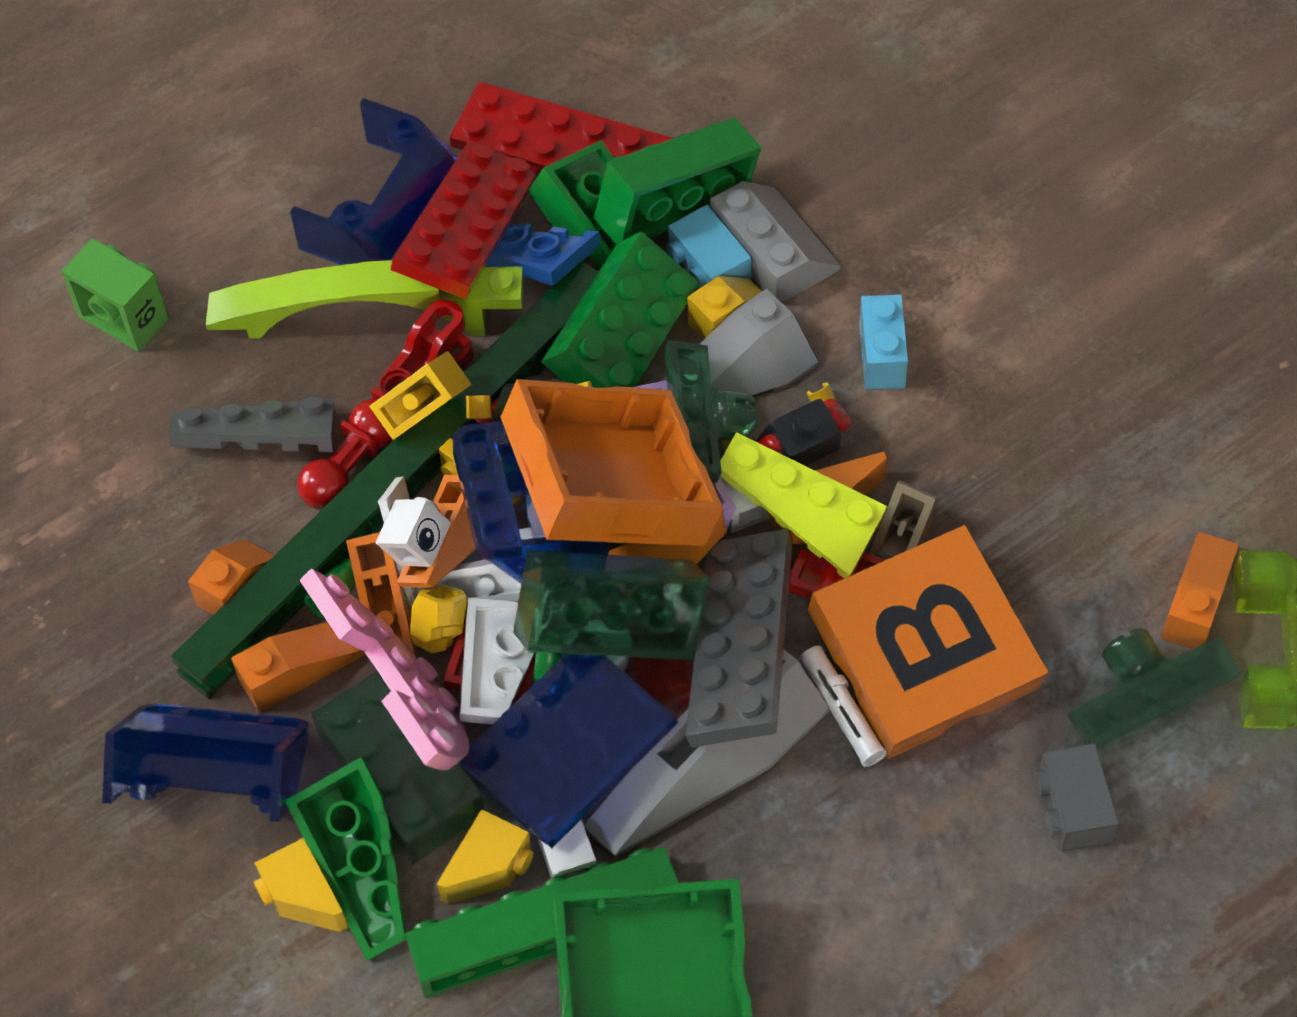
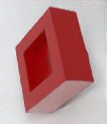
M801 548L790 573L789 592L811 599L812 593L832 584L837 568L823 557L820 559L813 552Z

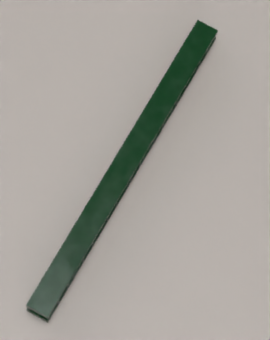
M581 261L537 300L464 371V374L472 384L394 439L171 655L174 664L179 667L177 669L178 675L208 700L236 674L231 657L268 637L274 636L306 605L304 598L307 595V591L300 582V579L309 570L314 569L324 575L338 565L343 558L350 559L346 540L379 533L382 530L384 521L378 500L395 478L404 476L410 500H412L441 471L440 468L442 466L438 448L451 438L464 449L484 429L475 419H467L466 396L491 395L492 403L499 398L504 385L515 383L517 379L525 380L530 376H538L546 368L541 361L597 276L598 271Z

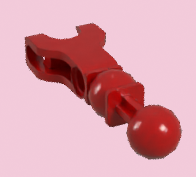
M437 300L423 312L413 324L402 352L381 376L378 388H373L370 391L372 399L363 400L356 405L349 417V423L346 421L341 423L340 427L345 437L344 442L329 459L312 460L302 468L297 480V491L300 498L310 508L321 511L349 484V472L365 454L375 459L379 455L378 449L386 448L393 441L369 407L371 404L445 352L449 351L452 356L454 347L462 348L461 353L452 356L462 371L471 363L474 351L470 339L462 334L465 328V318L461 307L457 303L450 300ZM444 315L452 316L453 320L442 331H438L435 328V322L438 318Z

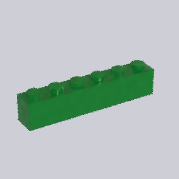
M665 846L655 850L652 848L639 849L633 852L628 859L613 864L609 862L597 863L589 867L583 874L571 878L566 876L555 877L544 883L541 888L526 893L522 890L513 891L504 895L499 902L484 907L481 905H471L460 910L454 917L442 921L430 919L417 924L412 931L406 932L405 936L424 997L428 998L555 955L553 893L610 888L652 890L678 883Z

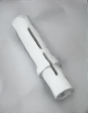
M818 645L809 648L800 655L798 661L802 664L815 687L829 706V710L860 758L861 764L864 767L876 764L886 756L887 751L879 742L865 716L847 690L849 684L844 675L837 674L824 653L823 647Z

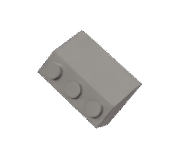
M742 181L710 198V208L751 256V277L762 290L767 288L781 303L841 270V265L775 187Z

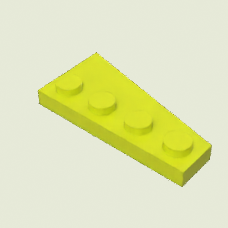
M737 432L717 466L716 473L753 504L762 506L775 517V522L782 528H788V530H791L808 544L807 548L820 559L823 557L837 568V573L844 579L852 576L887 509L886 505Z

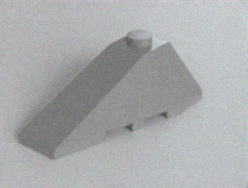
M766 288L736 309L661 381L666 380L687 420L691 421L714 413L716 407L737 400L741 404L752 400V395L773 389L774 392L786 389L818 367V360L793 313Z

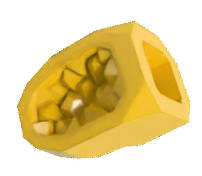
M436 584L432 588L426 587L420 590L411 610L410 636L414 645L430 654H435L447 650L453 644L454 638L462 634L467 608V597L463 590L448 584Z

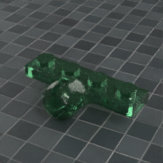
M668 340L664 349L667 388L672 391L688 427L690 441L696 455L705 466L711 482L717 483L722 474L718 439L732 441L736 432L747 438L750 437L749 432L754 429L757 412L756 408L753 407L756 406L755 399L748 393L729 390L719 391L714 388L711 381L707 345Z
M1143 628L1129 631L1131 635L1127 638L1124 635H1120L1112 640L1103 650L1102 657L1116 680V688L1071 709L1067 714L1085 745L1095 744L1096 748H1099L1237 679L1241 672L1220 637L1218 636L1171 659L1161 654L1149 632Z

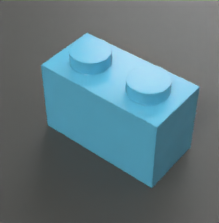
M708 205L668 226L669 243L666 244L667 252L675 262L681 264L699 282L696 290L717 276L749 278L751 280V256Z
M861 296L859 329L865 390L905 389L908 357L902 296Z

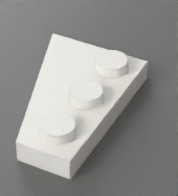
M468 598L459 722L504 724L536 651V642L541 639L554 605Z

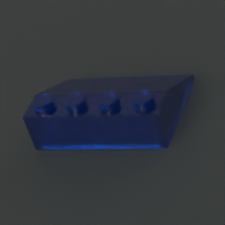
M580 639L516 703L506 710L478 740L469 746L467 755L458 762V765L482 794L552 849L679 722L607 656Z

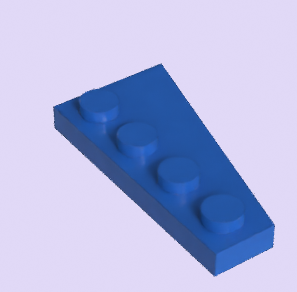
M517 223L508 227L486 266L522 267L523 277L554 286L601 245L599 232L585 230L583 236L569 235L568 228L552 227L550 233L532 231L531 224Z

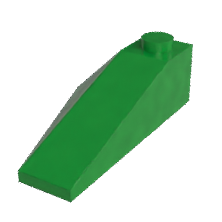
M602 140L544 167L528 190L530 196L554 227L568 228L569 235L583 236L585 230L599 232L601 245L587 257L600 269L616 246L594 219L607 162L614 159Z
M360 757L288 798L285 802L342 909L345 920L366 961H369L405 941V933L407 931L385 799L364 757Z

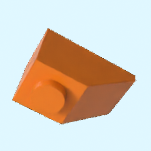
M246 539L213 549L188 580L196 606L214 615L275 555Z

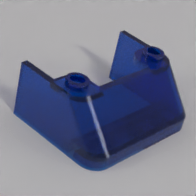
M365 98L360 102L367 142L402 154V157L372 205L357 200L345 201L334 209L329 219L295 206L290 211L298 248L341 265L392 260L457 159L418 117Z
M503 422L471 424L459 428L453 436V456L476 551L483 558L530 590L544 591L606 583L609 542L547 540L546 537L521 540L511 498L525 496L529 494Z
M167 704L139 706L105 733L102 803L111 804L124 792L130 793V797L133 799L151 800L156 798L157 793L164 791L168 787L251 795L250 802L259 806L260 812L270 814V821L279 822L289 810L285 800L297 794L308 742L309 723L303 719Z

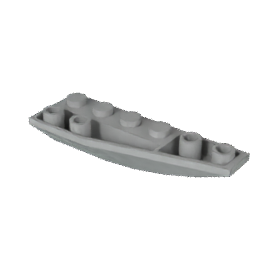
M784 650L777 734L691 747L685 736L688 718L687 710L647 751L584 825L586 833L614 858L619 857L769 770L829 713V706L799 661Z

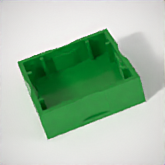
M739 878L674 883L652 890L610 888L553 893L552 905L561 1017H752L751 999L746 988L743 973L745 934Z

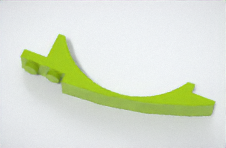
M392 260L369 261L301 270L210 292L206 329L247 330L249 339H261L272 326L284 318L320 305L339 302L372 301L399 304L425 311L437 300H450L457 303L463 311L465 318L464 330L474 337H486L487 309H522L523 269L522 267H485L466 299L391 271ZM450 315L442 316L449 321L453 320V317Z

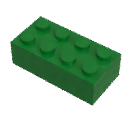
M733 117L719 123H712L705 128L688 134H681L665 142L649 145L642 150L624 156H617L607 162L594 219L615 244L641 231L649 238L668 232V226L706 205L710 207V198L742 181L751 183L762 147L740 122Z
M642 231L617 243L541 362L565 383L578 384L591 381L592 387L595 388L636 387L687 304V297L694 293L699 282Z

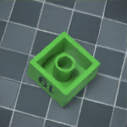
M92 238L61 270L78 317L137 352L169 320L163 303L164 298L160 294L156 281L157 276L155 272L145 263L139 262L137 264L126 258L113 245L105 246Z

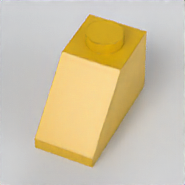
M717 276L687 297L688 325L704 340L736 309L762 291L749 278Z
M449 351L426 364L369 407L394 440L472 384Z
M481 810L437 882L441 901L450 905L510 887L516 875L522 876L532 861L534 852L531 850L529 832Z
M304 838L255 862L260 876L258 880L253 882L265 906L273 902L280 917L337 932L348 928L343 911Z

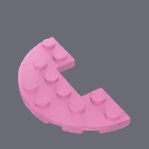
M314 569L309 570L300 579V582L338 638L364 651L388 685L391 692L382 700V703L426 766L439 770H449L460 762L469 751V740L462 722H459L460 717L455 710L459 703L448 690L440 687L435 681L438 673L434 667L422 657L417 659L382 618L375 616L362 603L349 594L348 587L340 578L334 574L326 577Z

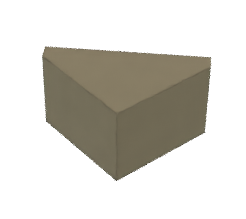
M898 481L869 554L889 559L925 543L934 529L938 497L905 482Z

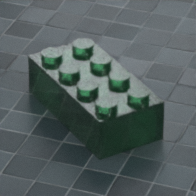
M527 550L513 633L528 652L694 660L709 577L692 560Z
M376 671L311 712L319 738L341 768L360 757H364L384 796L390 835L413 865L471 827L480 811H485L481 792L459 763L449 770H439L426 766L382 703V700L391 690L379 672Z

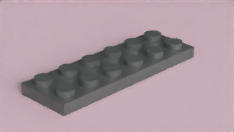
M788 528L721 540L706 554L685 735L691 747L777 734L793 544Z

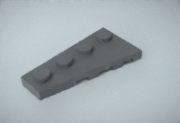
M307 397L301 401L284 403L271 400L252 406L229 404L219 409L209 410L187 408L180 412L172 413L169 427L171 447L222 449L228 442H237L243 449L259 450L265 443L282 444V451H300L301 444L318 445L319 452H333L336 413L334 398Z

